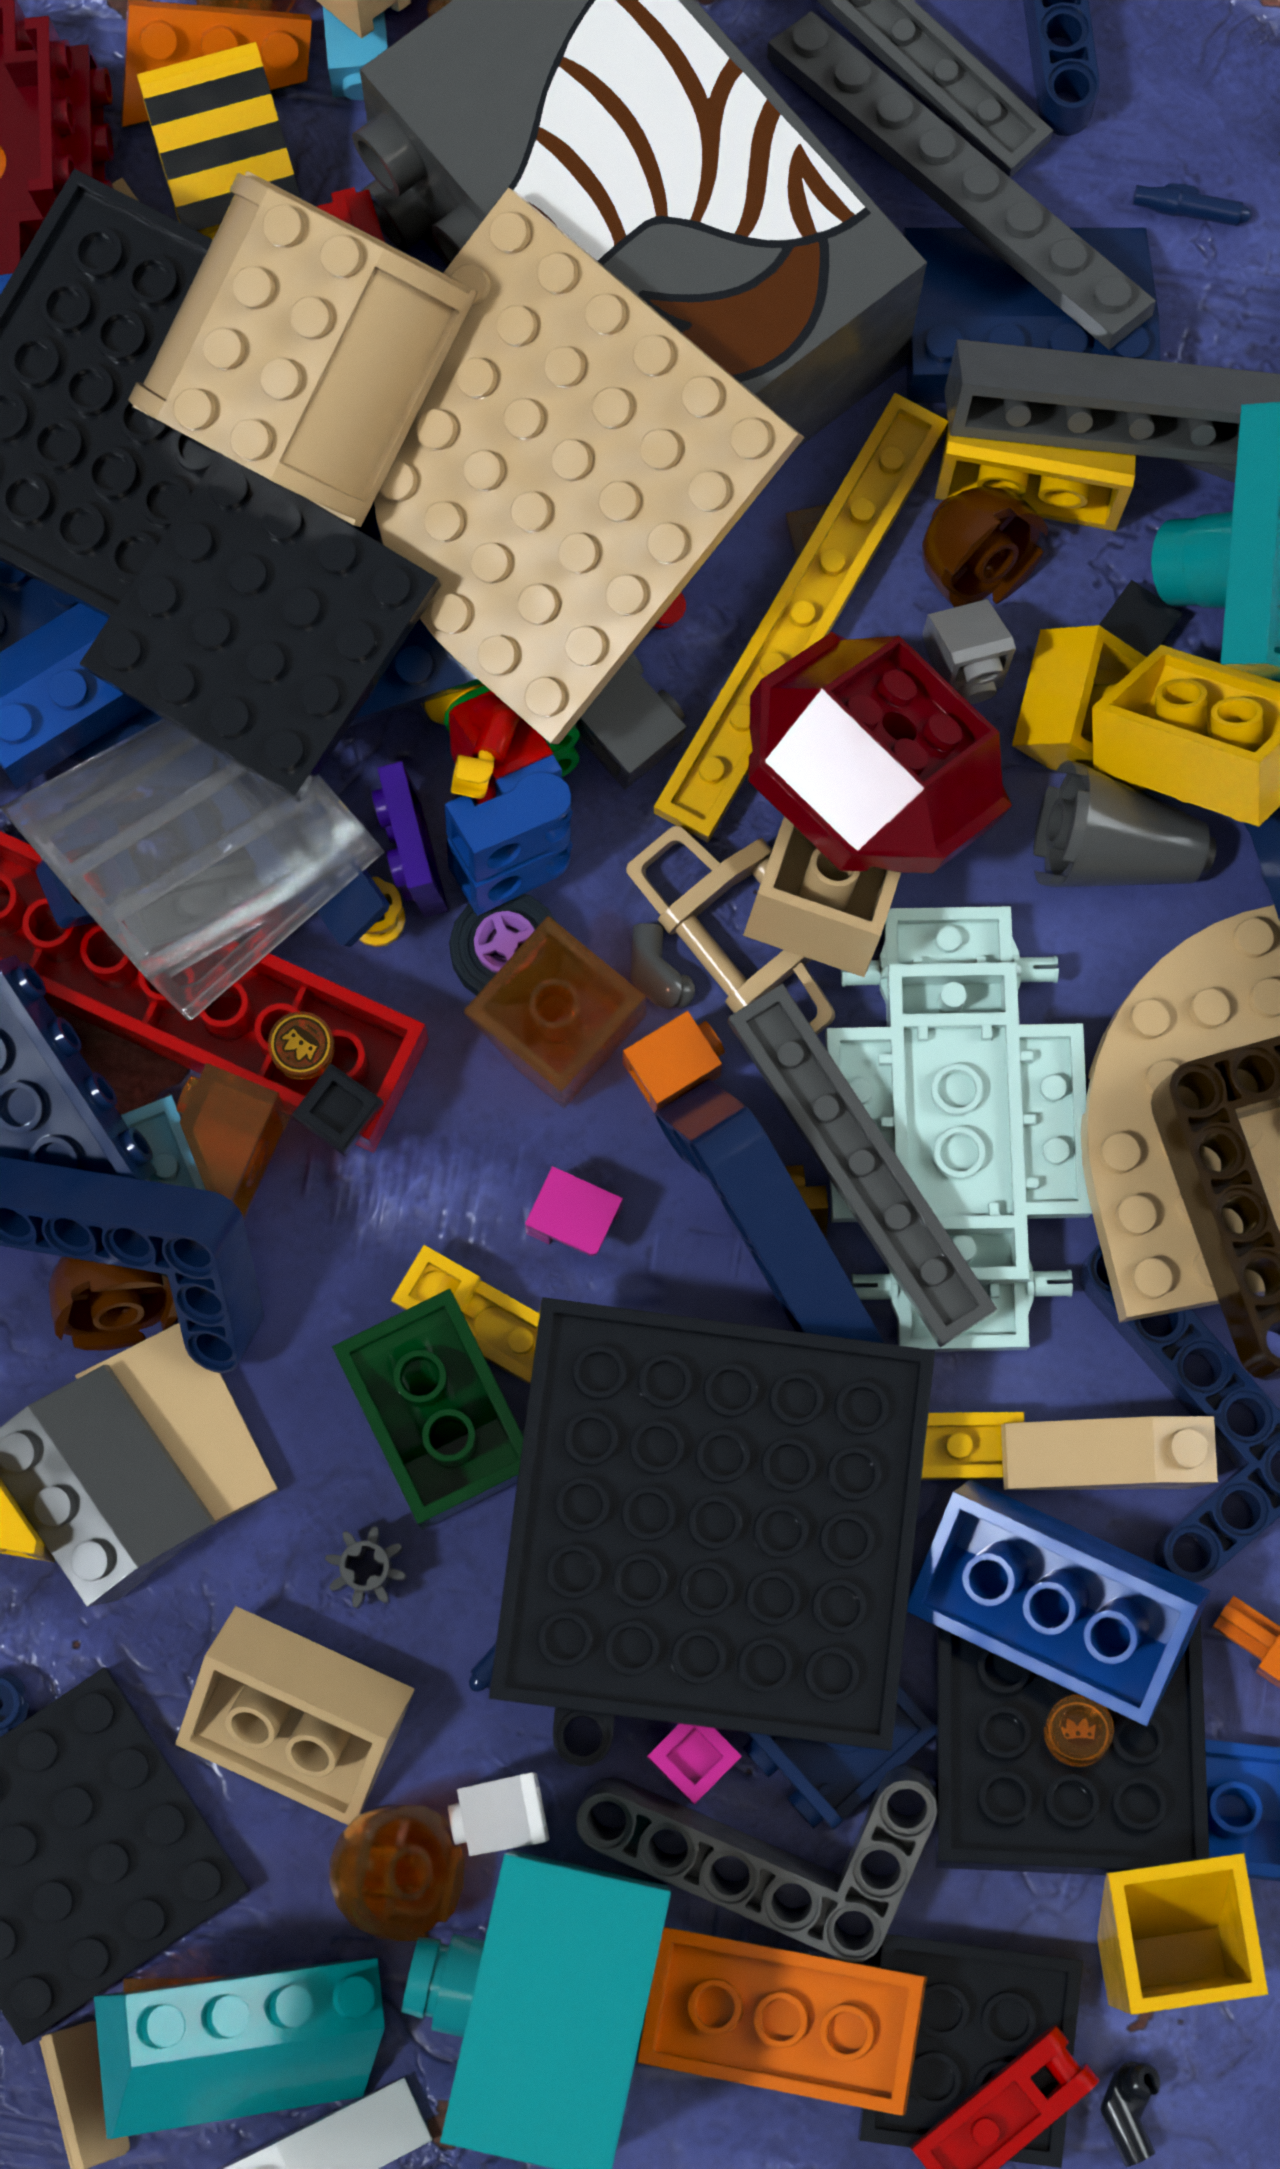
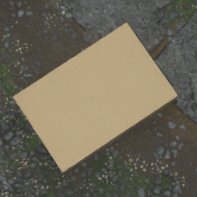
M179 1323L75 1375L76 1379L102 1365H109L216 1523L279 1491L222 1374L201 1367L188 1355Z

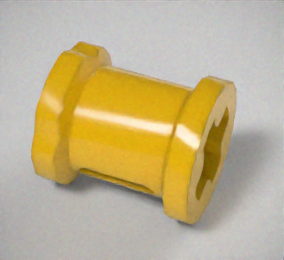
M372 877L388 900L390 907L384 914L385 919L376 922L359 940L365 945L373 947L387 946L396 941L402 934L406 922L405 912L402 906L401 895L396 886L383 881L379 877Z

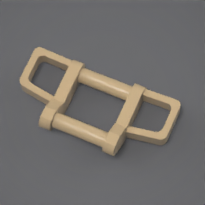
M673 826L628 863L626 868L627 874L660 914L658 918L660 924L670 935L677 933L728 995L725 1003L733 1013L773 990L795 972L817 1006V1015L809 1023L816 1035L834 1021L835 1011L806 967V964L812 961V959L783 950L747 980L696 918L732 886L750 875H753L761 884L772 852V848L763 838L754 841L720 863L689 832L680 826ZM682 843L712 871L669 906L648 880L646 870L649 865L673 845Z

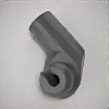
M651 923L633 925L630 976L634 986L653 1004L663 1009H670L672 1007L682 1009L687 1007L695 996V985L688 975H680L676 969L662 959L664 927Z

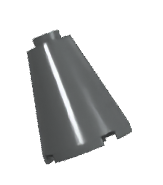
M1067 760L1056 770V772L1067 775L1060 788L1048 786L1040 807L1034 836L1033 855L1045 858V872L1034 870L1039 884L1049 887L1192 884L1197 881L1201 873L1207 874L1210 871L1215 860L1217 844L1216 839L1210 836L1209 827L1206 822L1085 764Z

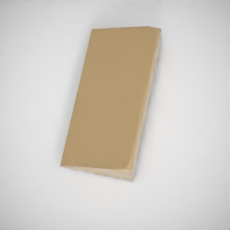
M92 2020L42 2036V2040L39 2042L70 2169H88L126 2154L130 2150L128 2136L114 2139L106 2138L96 2021Z

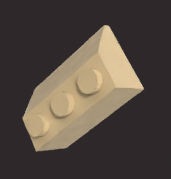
M235 1606L205 1654L175 1745L354 1828L399 1732L415 1688Z

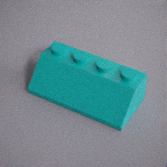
M378 1958L340 1960L94 1996L106 2138L114 2139L363 2097L385 2029Z

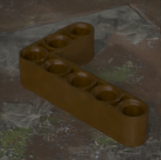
M1280 1036L1188 1061L1176 1068L1157 1086L1151 1099V1109L1238 1357L1247 1372L1255 1378L1265 1381L1280 1378V1358L1271 1353L1266 1340L1268 1331L1277 1333L1280 1336V1232L1239 1119L1280 1107ZM1237 1069L1248 1071L1254 1076L1258 1085V1093L1248 1091L1241 1085L1238 1080ZM1178 1086L1188 1087L1196 1094L1199 1100V1110L1189 1108L1182 1103L1178 1096ZM1200 1146L1210 1148L1218 1155L1221 1162V1171L1211 1170L1204 1165L1200 1158ZM1223 1207L1232 1209L1239 1215L1243 1224L1242 1234L1233 1232L1226 1227L1221 1214ZM1245 1269L1255 1271L1262 1278L1265 1285L1263 1297L1254 1294L1248 1289L1244 1280Z

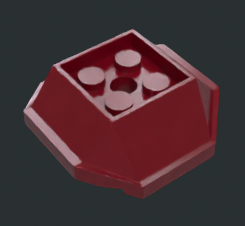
M831 632L762 678L750 695L749 727L753 751L749 755L748 781L840 871H868L872 866L902 873H934L997 824L1012 807L1002 784L999 731L900 636L847 640Z

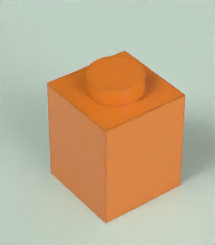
M686 1011L624 1049L622 1064L655 1113L707 1079L714 1081L721 1076L722 1062L718 1057L725 1054V1050L709 1023L704 1021L697 1025L689 1011Z

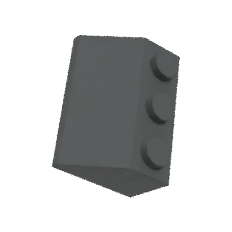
M102 1365L31 1403L0 1427V1478L87 1607L118 1601L217 1524L109 1365Z

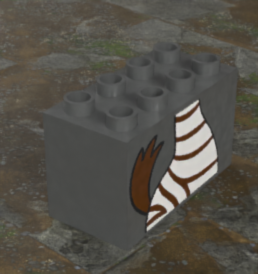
M452 0L360 68L367 123L352 134V139L361 159L375 178L374 181L361 191L369 189L381 231L400 250L407 251L421 239H424L448 267L509 187L521 195L805 438L796 449L906 365L927 262L696 0Z

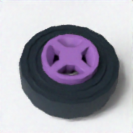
M522 894L479 916L476 915L469 903L454 922L449 941L452 967L463 986L482 1000L502 1005L526 1002L543 992L557 975L563 954L561 932L558 923L546 906L527 894ZM497 952L499 955L505 956V958H501L497 954L493 956L490 954Z

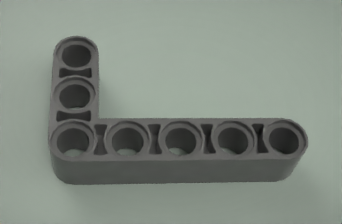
M908 1764L896 1766L887 1772L878 1786L840 1875L631 1782L615 1777L601 1779L590 1787L579 1807L576 1826L583 1842L597 1852L836 1958L854 1963L869 1959L881 1947L934 1826L938 1805L936 1783L931 1775L922 1768ZM912 1789L922 1795L926 1805L916 1814L903 1815L892 1808L889 1798L898 1790ZM599 1802H613L622 1808L626 1816V1823L619 1827H606L597 1821L592 1807ZM667 1828L676 1830L684 1836L688 1848L679 1854L664 1853L655 1844L654 1833ZM885 1850L893 1854L900 1865L891 1874L881 1876L870 1872L864 1865L863 1859L872 1851ZM721 1857H738L749 1868V1875L740 1881L725 1880L716 1871L714 1863ZM794 1883L804 1887L810 1894L811 1900L807 1905L794 1909L783 1905L778 1900L775 1892L784 1884ZM858 1911L868 1916L873 1926L865 1934L855 1936L844 1932L838 1925L837 1919L845 1912Z

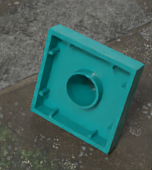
M1280 402L1242 404L1233 511L1202 514L1197 518L1169 519L1164 522L1159 528L1153 543L1151 556L1152 576L1159 596L1170 606L1199 605L1202 608L1225 609L1221 665L1280 682Z

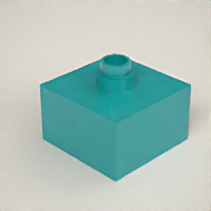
M511 1850L505 1853L485 1940L453 1933L450 1945L442 1944L441 1939L418 1937L406 1984L402 2012L420 2019H424V2016L433 2018L432 2031L463 2038L440 2143L552 2169H612L671 1891L666 1884Z

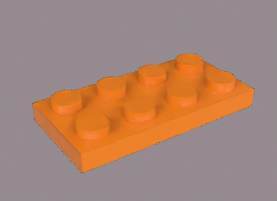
M664 1926L648 1998L637 2063L903 2116L906 2114L927 1976Z

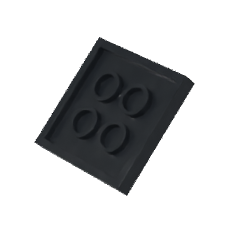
M887 1933L880 1947L878 1967L927 1976L906 2114L900 2116L861 2108L858 2139L866 2142L910 2147L1053 2025H1057L1069 2040L1066 2049L1073 2056L1083 1960ZM1045 2065L1030 2077L1044 2096L1048 2095L1059 2084ZM1068 2110L1008 2161L1062 2168Z

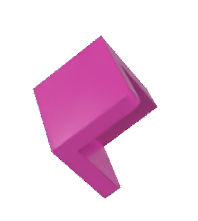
M552 1166L526 1220V1234L549 1245L551 1240L554 1239L589 1256H596L613 1220L618 1219L623 1208V1198Z
M678 1724L646 1758L694 1805L742 1756L715 1728Z

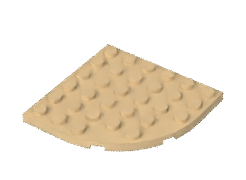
M508 187L443 272L471 287L478 293L374 500V506L383 545L436 576L441 584L420 617L433 637L460 664L550 744L559 745L805 437L521 195Z
M1274 905L1242 912L1214 923L1187 938L1162 957L1132 988L1116 1010L1095 1053L1088 1075L1090 1083L1086 1098V1110L1082 1115L1081 1121L1082 1166L1088 1198L1120 1323L1220 1304L1151 1109V1099L1157 1086L1176 1068L1188 1061L1280 1036V921ZM1237 1069V1076L1241 1085L1248 1091L1258 1093V1085L1254 1076L1248 1071ZM1178 1086V1096L1182 1103L1189 1108L1199 1110V1100L1196 1094L1188 1087ZM1279 1107L1240 1118L1239 1121L1280 1232ZM1200 1146V1158L1204 1165L1211 1170L1221 1171V1162L1218 1155L1212 1149ZM1223 1207L1221 1214L1226 1227L1233 1232L1242 1234L1243 1224L1239 1215L1232 1209ZM1245 1269L1244 1280L1248 1289L1256 1295H1264L1265 1285L1262 1278L1255 1271Z

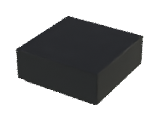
M1131 580L1099 626L1148 657L1156 648L1163 645L1183 614Z
M330 1063L291 1116L293 1120L346 1157L382 1109L384 1102Z

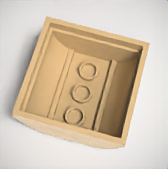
M249 171L245 175L237 173L229 190L235 194L144 383L136 382L128 401L139 411L259 475L305 497L344 521L361 527L478 292Z

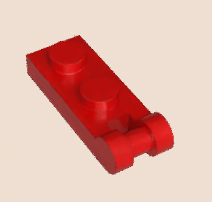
M1053 2025L1032 2041L1015 2059L914 2142L910 2148L926 2169H999L1088 2094L1098 2084L1100 2079L1087 2063L1081 2066L1066 2049L1069 2040L1057 2025ZM1044 2065L1059 2082L1056 2088L1046 2096L1042 2094L1030 2078Z

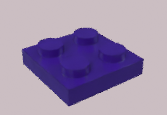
M402 761L378 767L377 770L382 788L373 790L372 798L381 828L385 827L390 843L396 842L397 848L387 851L388 862L396 888H401L405 902H416L424 917L448 912L419 793Z

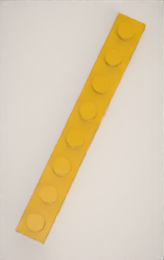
M894 393L655 803L654 814L676 826L682 827L687 832L707 843L710 841L748 775L749 755L753 751L749 727L750 695L762 678L830 633L947 431L948 420Z

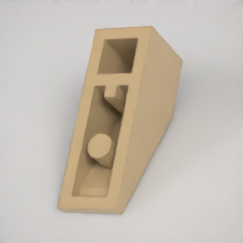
M1149 1416L1001 1424L1004 1490L1191 1489L1218 1482L1214 1416Z

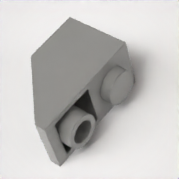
M985 599L927 615L922 635L932 668L970 704L979 703L995 696L997 689L1003 687L1016 647L1012 635L989 600Z

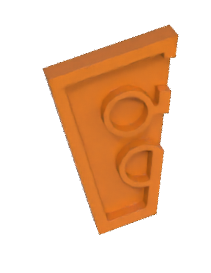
M127 0L121 107L122 127L149 121L137 74L253 42L257 43L270 90L307 81L312 27L310 15Z

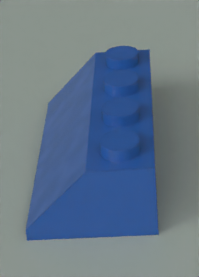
M81 603L73 606L0 652V765L16 790L146 708L89 673L79 664L109 619Z
M970 1479L953 1491L909 1597L907 1612L1147 1726L1188 1647L1211 1590Z

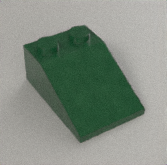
M451 1289L435 1295L332 1346L421 1530L517 1483L523 1435Z

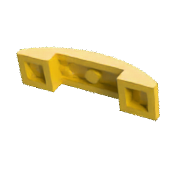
M423 1245L393 1295L392 1303L403 1310H407L451 1289L485 1360L530 1385L539 1313L481 1281L480 1276Z

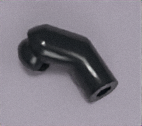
M1130 2061L1120 2066L1113 2073L1101 2102L1102 2118L1126 2167L1138 2164L1156 2153L1140 2118L1151 2094L1155 2095L1159 2092L1160 2077L1156 2069L1145 2062Z

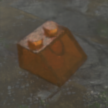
M547 916L464 1009V1014L521 1074L565 1109L646 1017L647 1010L646 996L551 917Z
M206 1063L200 1078L191 1076L181 1092L177 1104V1112L183 1114L180 1125L205 1189L222 1194L232 1200L240 1209L244 1220L290 1116L278 1092Z

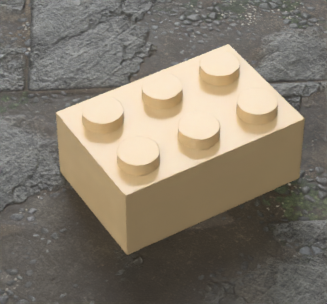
M784 816L743 936L865 977L880 940L901 872L872 866L868 871H840Z

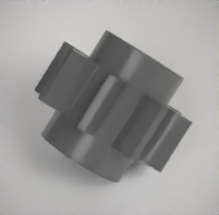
M374 1526L369 1531L367 1541L357 1542L348 1531L343 1532V1540L348 1547L342 1556L329 1554L325 1557L327 1562L339 1567L341 1577L333 1580L329 1588L331 1591L337 1592L350 1586L355 1590L352 1604L357 1609H360L364 1604L365 1594H376L378 1599L387 1605L390 1603V1599L384 1588L389 1584L390 1580L400 1582L407 1579L405 1573L393 1569L391 1559L397 1557L403 1551L402 1546L399 1543L393 1544L383 1550L378 1545L380 1530ZM366 1551H374V1560L383 1566V1572L381 1576H370L366 1585H358L359 1576L349 1569L352 1559L363 1560Z

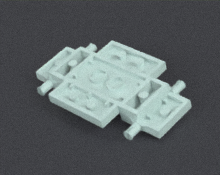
M1011 906L890 908L883 928L884 945L878 960H871L865 977L841 970L842 987L851 985H879L880 992L886 1003L887 1027L827 1028L825 1033L826 1050L997 1310L947 1344L939 1347L890 1271L889 1274L851 1273V1284L853 1287H864L854 1288L860 1300L890 1299L891 1307L897 1318V1340L900 1346L935 1350V1352L1027 1350L1030 1347L1028 1314L1034 1297H1072L1073 1283H1069L1072 1280L1071 1269L1064 1271H1033V1266L1029 1260L1027 1219L1089 1218L1092 1214L1082 1166L1081 1121L1082 1115L1086 1110L1087 1098L1083 1023L1019 1025L1018 989L1021 982L1057 983L1059 968H1057V956H1019L1018 948L1012 937ZM830 1180L831 1222H857ZM1048 1283H1069V1284H1048Z

